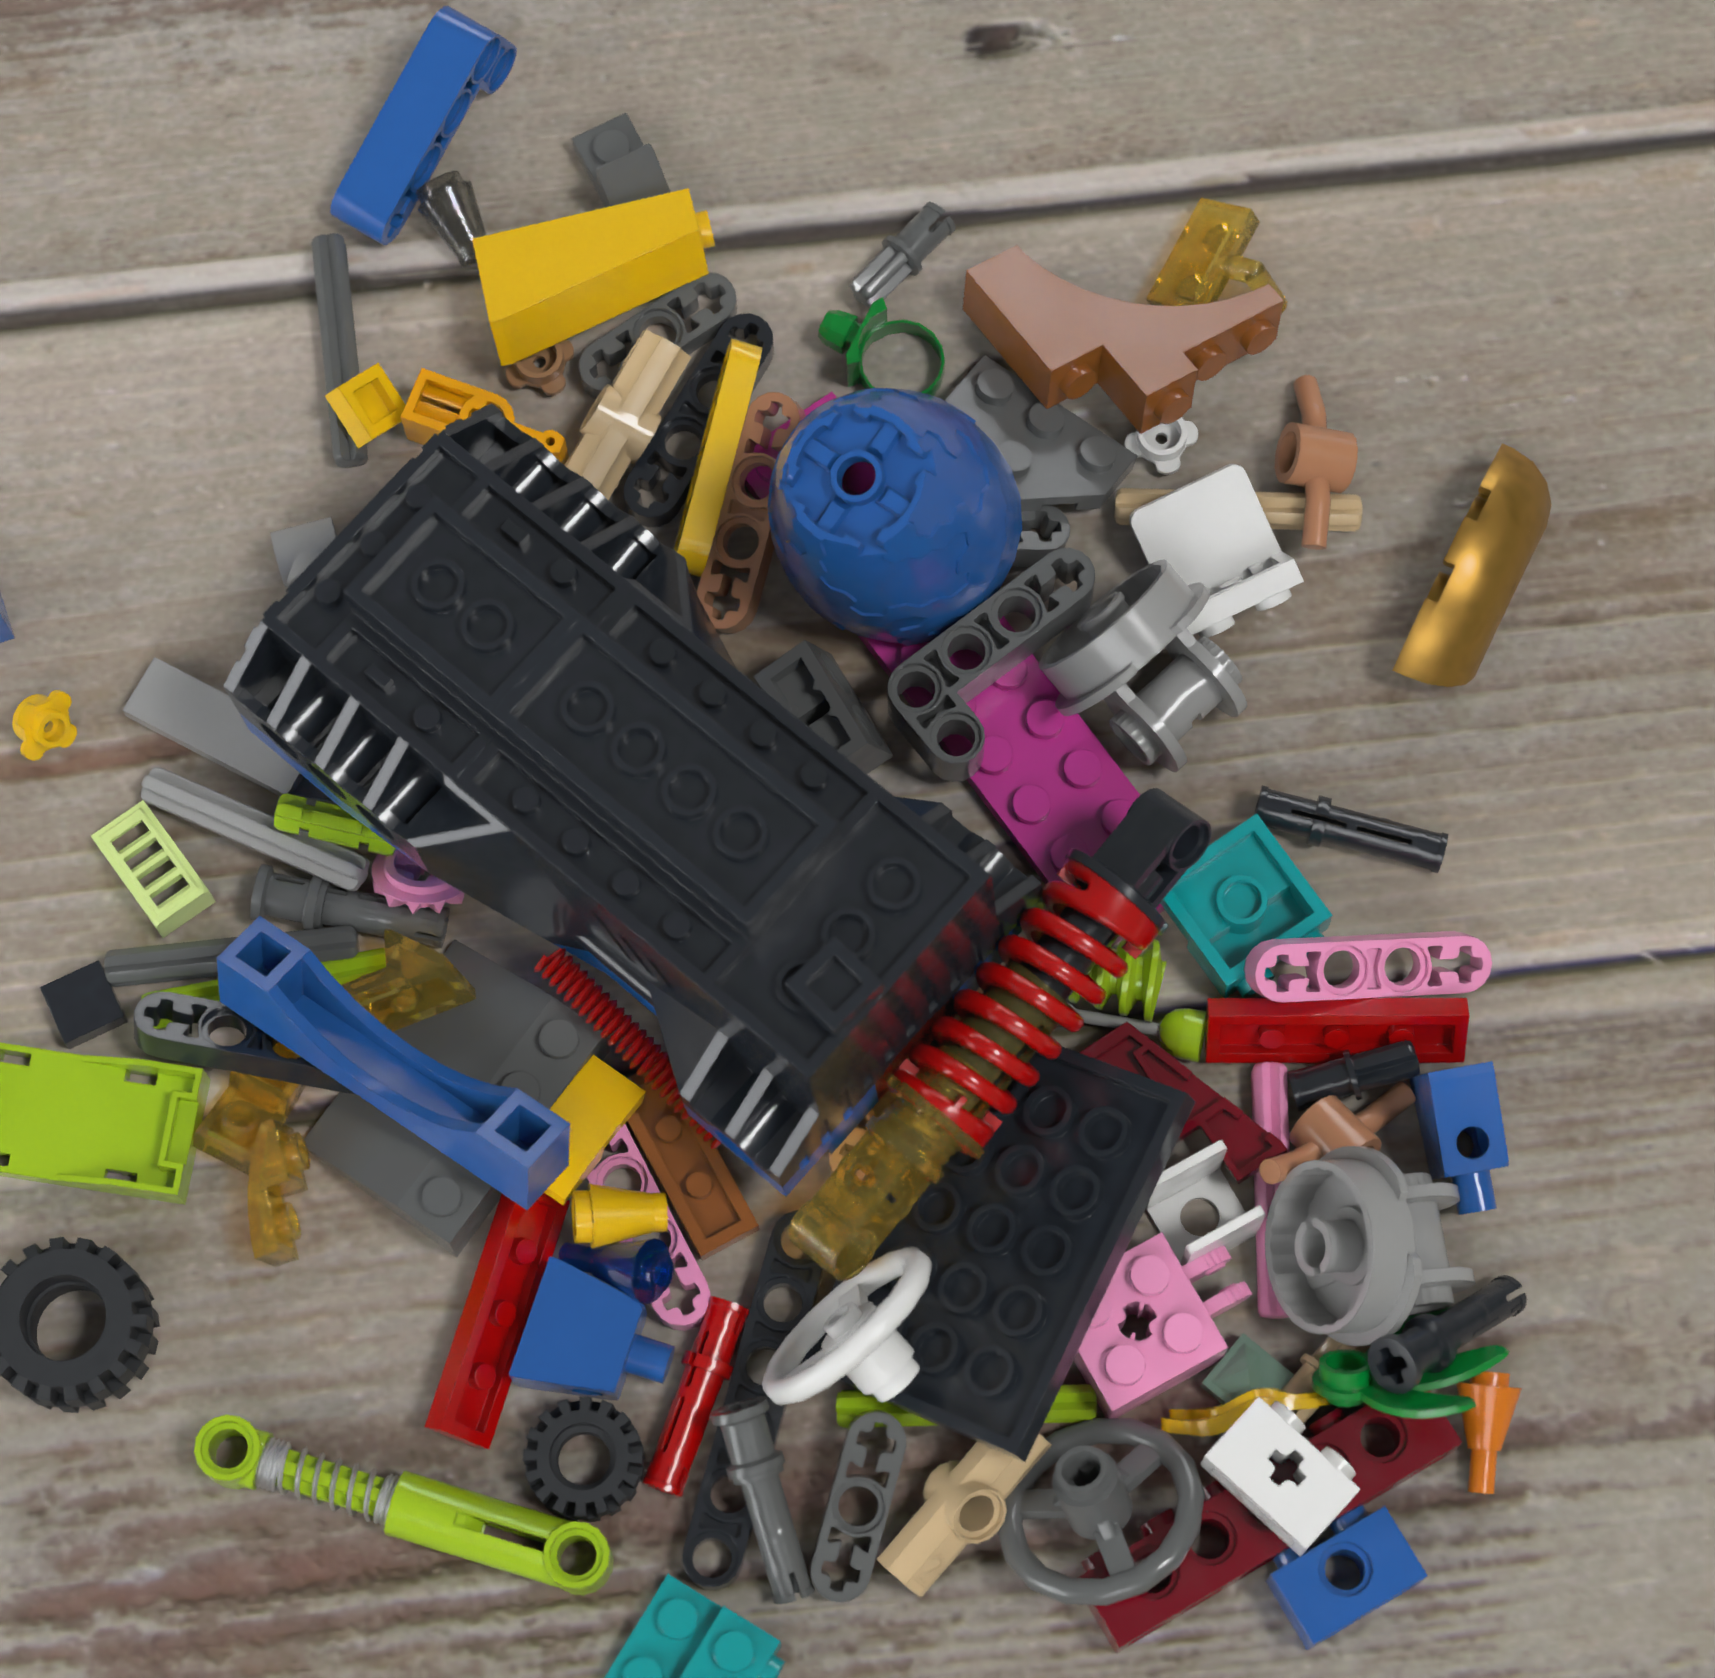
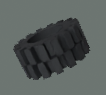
M579 1397L580 1401L569 1402L568 1399L557 1402L559 1407L551 1412L546 1409L538 1417L540 1422L535 1429L533 1427L530 1428L526 1437L528 1440L527 1448L523 1449V1462L526 1468L525 1475L537 1498L555 1515L558 1513L565 1516L566 1520L577 1522L578 1519H588L589 1523L601 1521L600 1517L610 1513L613 1516L622 1510L621 1506L627 1500L631 1502L637 1494V1485L639 1481L642 1482L645 1472L643 1467L645 1459L644 1447L637 1429L633 1426L630 1418L623 1411L620 1412L615 1409L612 1403L603 1399L602 1402H596L591 1397ZM579 1435H592L601 1439L607 1445L610 1452V1464L607 1472L601 1479L588 1485H578L570 1482L562 1475L559 1468L561 1449L570 1439Z

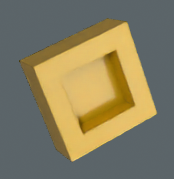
M379 362L325 395V398L358 449L401 423V415L406 405Z

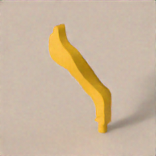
M1261 1387L1249 1390L1231 1401L1215 1407L1169 1409V1418L1160 1417L1161 1430L1168 1433L1192 1436H1214L1227 1432L1258 1397L1269 1406L1274 1401H1279L1290 1410L1318 1408V1406L1329 1405L1330 1403L1325 1397L1320 1396L1316 1392L1292 1393L1278 1388Z

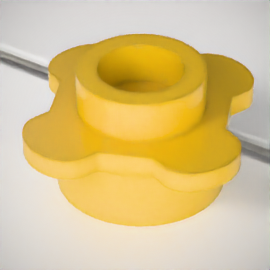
M54 690L49 696L34 694L25 698L17 706L13 715L12 726L16 736L23 740L20 751L27 759L32 761L39 760L45 751L58 746L66 748L74 742L77 736V728L71 724L68 711L72 700L64 691Z

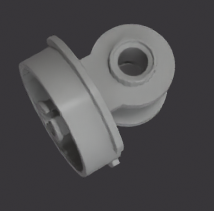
M1158 560L1138 570L1092 604L1081 618L1060 634L1039 662L1040 670L1060 692L1055 707L1063 716H1071L1104 700L1114 715L1109 720L1111 729L1135 757L1146 765H1151L1154 761H1157L1172 772L1179 771L1187 763V757L1178 740L1193 728V720H1201L1214 707H1217L1231 717H1237L1247 708L1246 698L1238 686L1243 680L1242 675L1234 662L1212 640L1205 636H1201L1196 640L1187 629L1205 607L1210 596L1209 590L1200 582L1187 585L1166 560ZM1163 648H1166L1173 661L1135 695L1126 682L1135 676L1138 670L1154 658Z
M1364 1146L1340 1147L1327 1153L1320 1160H1310L1296 1166L1287 1174L1286 1179L1280 1183L1274 1194L1268 1212L1265 1231L1267 1270L1273 1291L1282 1309L1296 1325L1308 1332L1327 1334L1335 1341L1345 1345L1370 1346L1380 1337L1394 1334L1409 1315L1438 1311L1455 1304L1453 1294L1467 1290L1476 1284L1473 1269L1449 1267L1439 1211L1451 1207L1460 1201L1458 1186L1452 1183H1432L1431 1175L1423 1172L1403 1174L1394 1162L1383 1153Z

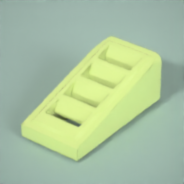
M144 800L91 835V838L162 938L216 902L208 888ZM143 822L149 831L117 852L112 842ZM157 841L162 849L130 870L126 862ZM168 860L173 863L174 868L145 888L140 884L139 880ZM183 878L188 884L187 886L156 906L152 898Z

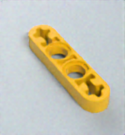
M735 339L730 340L722 363L673 550L685 558L689 574L698 577L702 576L709 557L762 354V347Z

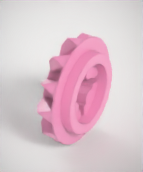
M397 849L390 856L378 854L372 863L371 873L374 893L385 896L389 907L406 904L412 914H415L420 908L430 907L440 914L445 903L462 904L465 894L430 874L426 881H417L420 875H424L425 870Z

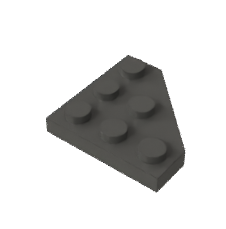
M985 355L945 399L946 402L975 419V424L996 444L1012 469L1021 497V512H1040L1042 505L1074 503L1076 510L1100 509L1132 471L1138 455L1059 403L1046 409L1019 377Z

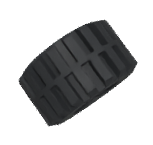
M64 1237L49 1239V1248L41 1249L36 1244H33L22 1250L26 1256L25 1260L17 1265L10 1259L0 1269L7 1275L0 1286V1375L24 1396L29 1397L38 1405L48 1409L54 1406L60 1408L63 1412L79 1413V1407L88 1406L94 1411L106 1407L105 1399L114 1394L118 1399H121L131 1390L126 1384L134 1376L142 1380L149 1369L144 1364L147 1354H156L159 1341L153 1336V1328L160 1327L159 1314L152 1307L151 1301L154 1298L149 1287L141 1280L140 1275L115 1251L107 1246L100 1248L89 1239L78 1237L76 1243H69ZM80 1290L94 1292L103 1300L106 1309V1322L100 1339L88 1352L77 1358L64 1361L47 1358L40 1351L37 1342L38 1323L46 1307L53 1300L68 1292Z

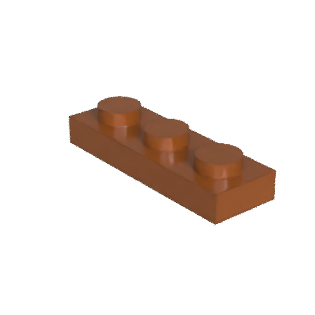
M653 1066L642 1076H637L636 1073L628 1077L630 1081L645 1090L646 1093L642 1104L629 1118L627 1123L703 1261L759 1231V1225L717 1148L710 1149V1144L713 1140L710 1139L708 1142H703V1137L708 1131L705 1130L700 1135H696V1129L700 1124L697 1123L694 1127H688V1122L692 1119L691 1116L686 1120H681V1115L686 1110L685 1107L679 1112H674V1107L681 1100V1097L672 1105H666V1100L677 1087L664 1098H659V1092L671 1078L657 1090H652V1085L663 1072L650 1083H644V1078L654 1068Z

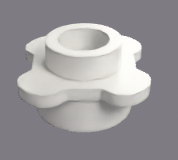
M1181 417L1171 424L1161 423L1142 434L1138 430L1128 434L1125 439V447L1138 455V457H1143L1155 464L1156 470L1160 474L1171 475L1179 470L1181 464L1180 457L1186 447L1192 446L1197 442L1198 430L1194 423L1184 421ZM1158 435H1164L1167 437V442L1159 444L1155 438Z

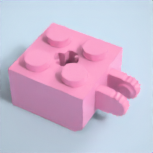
M1161 1232L1124 1253L1073 1360L1086 1384H1090L1097 1395V1403L1106 1418L1120 1417L1207 1369L1225 1356L1228 1346L1212 1319L1251 1297L1252 1292L1246 1282L1243 1281L1223 1288L1217 1295L1202 1302L1192 1285L1193 1282L1202 1277L1218 1272L1232 1259L1224 1245L1181 1266L1164 1234ZM1127 1315H1136L1137 1319L1141 1316L1149 1322L1146 1331L1147 1339L1135 1341V1333H1132L1130 1339L1121 1333L1120 1330L1124 1326Z

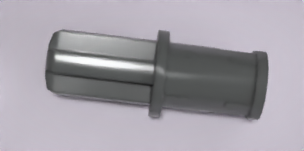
M927 202L922 210L896 236L888 235L882 241L883 249L850 282L849 287L857 301L870 309L874 301L881 297L885 299L908 275L917 276L921 272V262L947 236L956 230L950 216L946 217L942 222H936L929 230V227L945 212L944 209L933 202Z

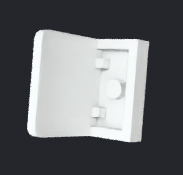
M1228 464L1135 509L1129 517L1130 526L1148 565L1158 560H1166L1187 585L1200 582L1209 590L1210 596L1205 607L1187 627L1192 635L1198 633L1200 637L1205 636L1208 638L1219 634L1235 624L1233 615L1254 605L1257 611L1275 607L1292 596L1289 588L1304 582L1294 558L1281 551L1246 471L1237 464Z

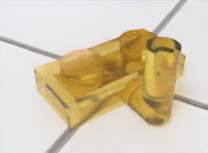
M1200 198L1146 297L1148 303L1158 306H1185L1216 302L1219 300L1230 279L1246 283L1251 291L1270 284L1284 300L1281 312L1283 313L1287 308V299L1264 264L1258 260L1242 257L1260 224L1251 208Z

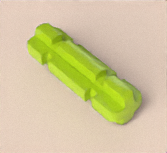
M289 793L282 794L278 800L274 815V827L279 831L299 835L300 829L309 831V838L359 849L360 843L369 845L368 852L386 856L393 855L396 851V848L336 804L316 800L315 806L307 804L308 798Z

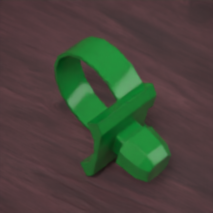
M883 297L872 303L862 324L858 323V316L841 310H829L826 313L819 327L818 337L824 345L840 354L847 350L846 374L848 388L858 384H862L864 389L875 388L871 385L863 371L862 362L865 352L873 342L887 335L907 333L921 337L932 345L939 356L941 367L938 377L929 388L921 393L934 396L941 387L945 373L943 346L934 332L921 323L904 319L887 322V307Z

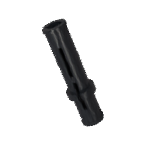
M1262 785L1254 815L1257 813L1269 828L1307 837L1306 844L1319 847L1322 841L1373 856L1430 869L1431 872L1438 873L1441 868L1449 834L1437 833L1395 822L1387 818L1331 805L1332 798L1321 795L1315 801L1272 790L1267 786Z

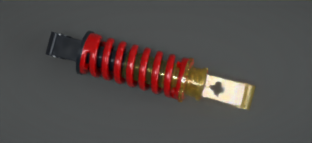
M1152 788L1142 793L1133 802L1125 818L1092 857L1076 848L1069 850L1065 855L1066 861L1056 874L1064 882L1058 880L1050 881L1043 887L1042 898L1049 911L1033 907L1025 909L1021 914L1020 925L1028 939L1013 934L1003 936L998 943L997 950L1005 966L995 962H984L976 969L975 978L983 993L972 989H962L955 994L953 1005L961 1020L940 1016L932 1022L931 1033L939 1045L938 1048L927 1044L914 1045L910 1049L909 1060L905 1058L891 1073L887 1072L882 1078L883 1083L894 1099L890 1102L889 1108L886 1107L882 1112L883 1115L881 1117H871L865 1125L868 1131L854 1148L842 1158L836 1170L813 1198L808 1200L795 1214L789 1228V1239L796 1247L837 1280H849L864 1270L877 1248L899 1221L910 1212L913 1204L931 1183L938 1184L945 1175L941 1171L942 1167L950 1161L949 1158L951 1156H954L957 1151L976 1159L982 1156L984 1153L982 1149L1002 1124V1121L993 1115L989 1109L993 1107L1003 1114L1012 1113L1017 1108L1016 1098L1007 1090L1012 1081L1015 1079L1027 1087L1035 1086L1039 1081V1072L1029 1063L1034 1054L1038 1052L1051 1060L1056 1059L1061 1054V1044L1051 1036L1057 1026L1060 1024L1068 1031L1074 1033L1080 1031L1084 1026L1083 1017L1066 1002L1068 997L1074 991L1092 1005L1102 1004L1106 999V991L1088 975L1095 964L1115 978L1124 977L1128 972L1129 966L1127 962L1110 948L1117 937L1120 936L1126 940L1121 948L1132 958L1137 959L1157 935H1163L1167 930L1168 924L1156 910V907L1187 869L1192 867L1206 851L1212 834L1210 823L1161 789ZM856 1169H860L865 1174L862 1180L855 1174ZM889 1193L896 1199L893 1204L885 1198Z

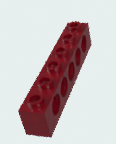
M1368 1405L1348 1417L1343 1408L1340 1407L1308 1427L1313 1436L1308 1442L1319 1452L1327 1446L1343 1457L1356 1472L1351 1481L1360 1488V1491L1331 1523L1355 1508L1370 1503L1455 1452L1462 1444L1461 1439L1446 1416L1422 1419L1404 1418L1378 1411ZM1368 1425L1385 1427L1394 1439L1393 1453L1386 1457H1376L1369 1454L1363 1448L1360 1440L1362 1428ZM1272 1458L1269 1459L1275 1467L1270 1477L1275 1484L1280 1486L1284 1481L1290 1480L1297 1486L1300 1485L1293 1476L1298 1468L1295 1461L1288 1458L1286 1462L1279 1464ZM1216 1480L1203 1488L1205 1499L1201 1525L1213 1526L1223 1534L1226 1542V1549L1223 1555L1215 1559H1205L1198 1556L1191 1547L1180 1566L1169 1574L1168 1587L1159 1593L1145 1592L1107 1606H1087L1117 1654L1273 1561L1274 1557L1290 1547L1266 1525L1254 1521L1249 1515L1247 1507ZM1172 1508L1160 1513L1138 1528L1143 1539L1128 1547L1135 1564L1146 1559L1162 1544L1175 1521V1512ZM1100 1550L1081 1562L1086 1573L1077 1578L1103 1579L1110 1576Z

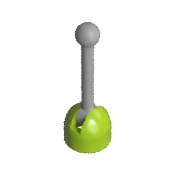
M1066 1001L1073 1009H1075L1072 1003ZM1190 1008L1175 1009L1165 1015L1160 1023L1145 1022V1020L1075 1009L1083 1017L1086 1024L1116 1029L1125 1022H1129L1144 1034L1158 1036L1162 1047L1171 1056L1193 1062H1199L1205 1036L1206 1011Z

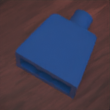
M1493 1061L1429 1072L1410 1078L1411 1090L1416 1097L1414 1103L1432 1180L1451 1177L1452 1184L1458 1186L1460 1201L1456 1204L1458 1215L1497 1209L1490 1170L1509 1166V1157ZM1461 1131L1468 1134L1473 1143V1150L1469 1157L1462 1156L1457 1149V1137Z
M550 1256L515 1354L509 1377L514 1385L523 1388L618 1401L628 1373L663 1384L672 1363L675 1346L641 1335L647 1318V1310L644 1304L568 1263Z

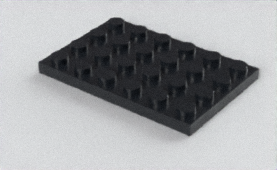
M1030 1046L1022 1053V1056L1039 1072V1081L1035 1086H1024L1007 1073L1000 1080V1083L1017 1100V1108L1012 1113L1003 1114L974 1094L973 1098L965 1097L982 1116L987 1111H990L1002 1121V1124L994 1132V1136L982 1150L970 1143L948 1126V1129H942L927 1120L939 1133V1139H933L913 1126L914 1122L918 1121L915 1117L831 1289L832 1291L863 1266L890 1251L916 1247L927 1255L932 1262L927 1288L910 1314L896 1328L900 1335L914 1349L912 1358L920 1366V1369L909 1385L899 1394L886 1401V1403L1023 1462H1026L1196 1102L1184 1091L1061 1046V1054L1053 1060L1045 1058ZM921 1105L920 1108L923 1109V1110H925V1111H927V1110L923 1107V1105ZM902 1276L881 1286L868 1295V1302H872L875 1307L880 1305L890 1295ZM826 1332L809 1350L800 1364L822 1350L821 1346L827 1335ZM847 1375L837 1381L860 1391Z

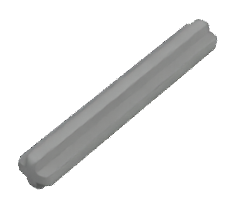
M153 768L148 775H145L141 783L143 786L141 798L146 803L345 890L357 891L367 879L370 862L366 856L339 844L309 838V831L300 829L299 835L279 831L274 827V816L164 768Z

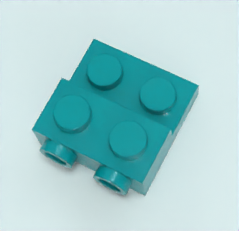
M1257 813L1210 844L1202 857L1192 867L1187 869L1160 902L1187 939L1188 951L1223 998H1227L1237 990L1243 998H1248L1257 993L1247 983L1244 973L1246 958L1256 945L1271 939L1324 937L1322 933L1329 928L1333 916ZM1277 956V962H1276V964L1281 961V960H1279V957H1278V956ZM1270 968L1265 969V977L1273 980L1275 975Z
M667 1574L604 1678H778L786 1661L776 1656L782 1647L779 1639Z

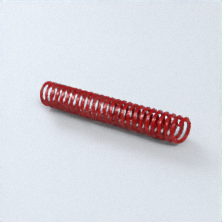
M559 948L548 957L544 954L535 965L534 972H540L548 966L542 973V979H548L557 972L549 981V987L556 986L564 979L556 989V994H562L570 988L564 996V1002H569L579 994L572 1002L571 1009H577L588 1000L579 1010L578 1016H584L594 1008L586 1018V1024H591L601 1016L593 1026V1031H599L609 1023L601 1032L600 1039L607 1038L618 1028L608 1040V1046H613L624 1037L615 1048V1053H621L631 1045L622 1056V1061L629 1060L641 1050L630 1062V1068L637 1067L648 1057L637 1070V1076H642L654 1066L644 1078V1083H650L663 1072L652 1085V1090L659 1089L671 1078L659 1092V1098H664L676 1088L677 1083L670 1060H668V1053L661 1052V1044L653 1045L654 1037L645 1038L647 1036V1029H640L638 1031L639 1022L631 1023L632 1015H624L625 1007L616 1008L617 1000L609 1001L610 992L602 993L603 985L594 986L595 978L587 979L588 970L580 971L581 963L572 964L573 955L564 957L566 955V948ZM678 1087L666 1100V1105H672L681 1097ZM682 1099L674 1107V1112H679L685 1107ZM686 1110L682 1113L681 1120H686L689 1117ZM692 1118L688 1122V1127H694L698 1122ZM700 1125L696 1129V1135H700L706 1129ZM707 1132L703 1137V1142H708L714 1136ZM716 1138L710 1144V1149H716L721 1142Z

